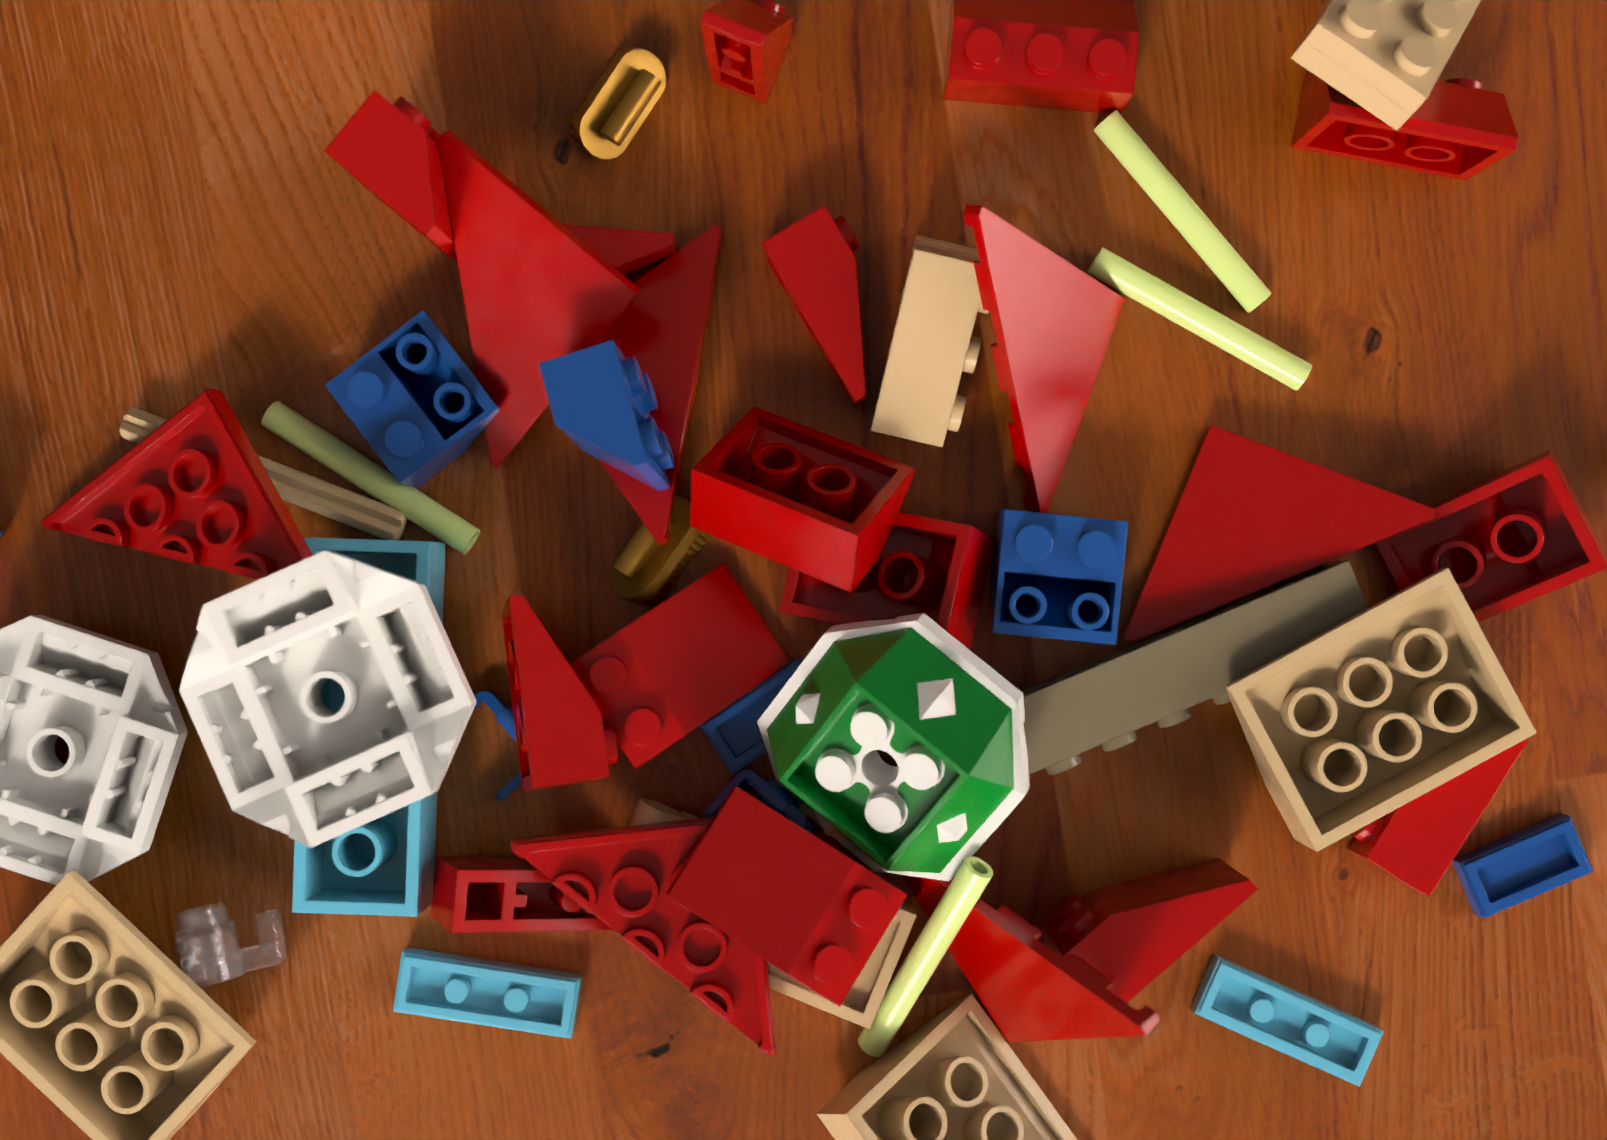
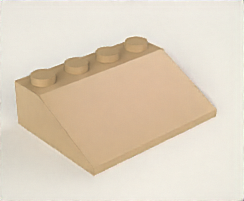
M1442 568L1225 686L1266 788L1293 838L1316 852L1537 733L1449 568Z
M75 869L68 872L0 947V1053L92 1140H170L257 1042Z
M966 994L858 1073L816 1113L835 1140H1077L972 994Z

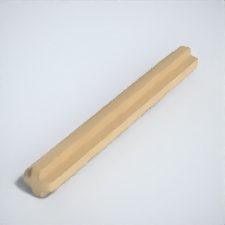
M130 408L124 415L119 432L124 439L139 443L167 419L137 408ZM258 455L282 500L385 540H399L404 533L408 519L405 518L401 511Z

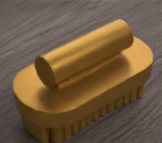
M637 47L614 50L613 56L609 58L610 63H606V69L601 71L602 76L598 77V82L594 84L590 94L586 95L585 100L581 101V106H578L576 112L572 114V118L568 119V125L573 128L569 130V135L576 139L578 145L586 153L604 160L620 156L661 97L666 86V73L659 58L650 51Z
M675 496L669 526L671 529L669 541L662 546L656 542L641 521L611 563L615 567L611 576L612 586L619 596L631 603H642L649 608H654L655 604L659 605L663 603V599L667 598V593L672 591L671 587H674L676 585L675 581L679 580V574L684 572L683 568L688 566V562H691L693 557L697 555V551H700L702 545L706 544V539L711 537V534L690 526L691 502L681 496Z

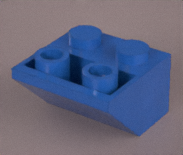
M424 310L325 385L399 484L419 488L462 455L501 410Z
M611 340L539 363L554 422L584 452L658 491L671 488L666 469L675 467L673 453L665 432L658 431L653 417L650 416L649 411L658 409V401L649 375L647 373L642 374L635 356L626 358L616 343Z
M1007 509L996 512L994 529L996 541L990 570L991 633L1116 645L1128 521Z

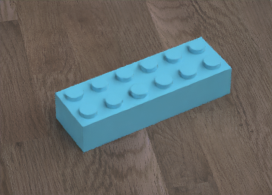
M305 537V542L313 556L323 551H334L425 584L443 625L446 543ZM329 678L322 686L321 698L329 710L338 713L344 705L345 693L337 681ZM437 792L312 848L294 840L292 913L413 917L421 914L432 904L435 873Z

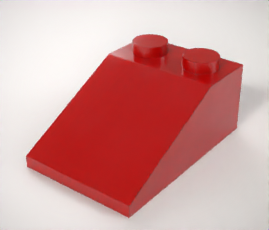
M1551 449L1499 472L1431 506V508L1437 510L1433 519L1375 542L1400 591L1442 568H1449L1478 623L1607 569V553Z
M899 512L880 558L852 593L789 567L779 612L832 625L896 619L898 616L925 613L970 650L996 538L971 525Z
M723 563L622 628L569 665L602 712V719L607 727L613 726L617 743L634 768L637 769L791 661L728 567Z
M523 594L509 595L501 612L522 792L590 783L609 777V764H616L618 759L613 726L603 727L602 712Z
M735 785L666 892L669 897L741 945L839 1007L907 897L906 893Z
M1216 858L1090 890L1082 898L1078 895H1073L1063 901L1052 912L1050 919L1053 923L1045 931L1064 959L1070 954L1076 955L1113 981V986L1109 991L1128 1003L1254 894L1258 888L1249 878L1221 859Z

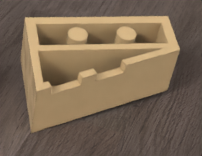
M916 235L912 249L913 254L874 410L871 431L943 448L947 430L958 432L965 408L966 397L957 395L962 372L973 374L978 359L982 338L972 336L977 312L988 314L989 311L983 310L973 261L979 260L977 249Z

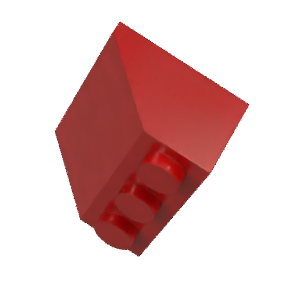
M951 0L943 100L1112 114L1117 110L1121 114L1134 95L1139 28L1134 0Z
M1309 72L1303 80L1291 147L1467 180L1516 151L1519 137L1504 93L1484 90L1483 84L1473 79L1455 78L1446 82L1437 81L1428 98L1398 130H1395L1315 74Z
M373 90L325 148L324 152L376 198L458 264L437 141L441 134L430 125L432 122L402 96L394 104H391L376 90Z
M753 407L691 469L690 526L852 593L882 554L913 479L914 467L760 408Z

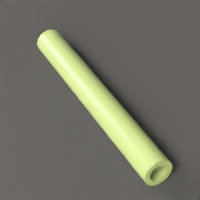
M1117 110L1094 129L1096 135L1247 313L1254 310L1272 294Z
M1104 247L1099 250L1088 269L1087 274L1295 391L1302 386L1312 369V364Z
M275 401L265 412L261 421L263 427L383 504L401 511L405 518L458 552L465 555L475 544L480 535V529L416 488L399 484L391 472L285 404Z
M974 856L965 858L886 990L871 1028L867 1029L864 1027L859 1035L858 1044L868 1055L880 1057L885 1053L992 878V868L982 859Z

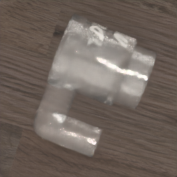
M226 902L204 905L175 914L178 932L174 933L180 967L199 987L217 984L241 976L246 972L278 965L286 958L287 948L279 909H271L254 914L260 944L242 949L239 948L234 919H229Z

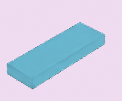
M406 947L401 953L393 1012L571 1039L575 1030L583 974Z
M1213 954L1190 1006V1009L1196 1015L1359 1087L1384 1033L1383 1030L1374 1024Z

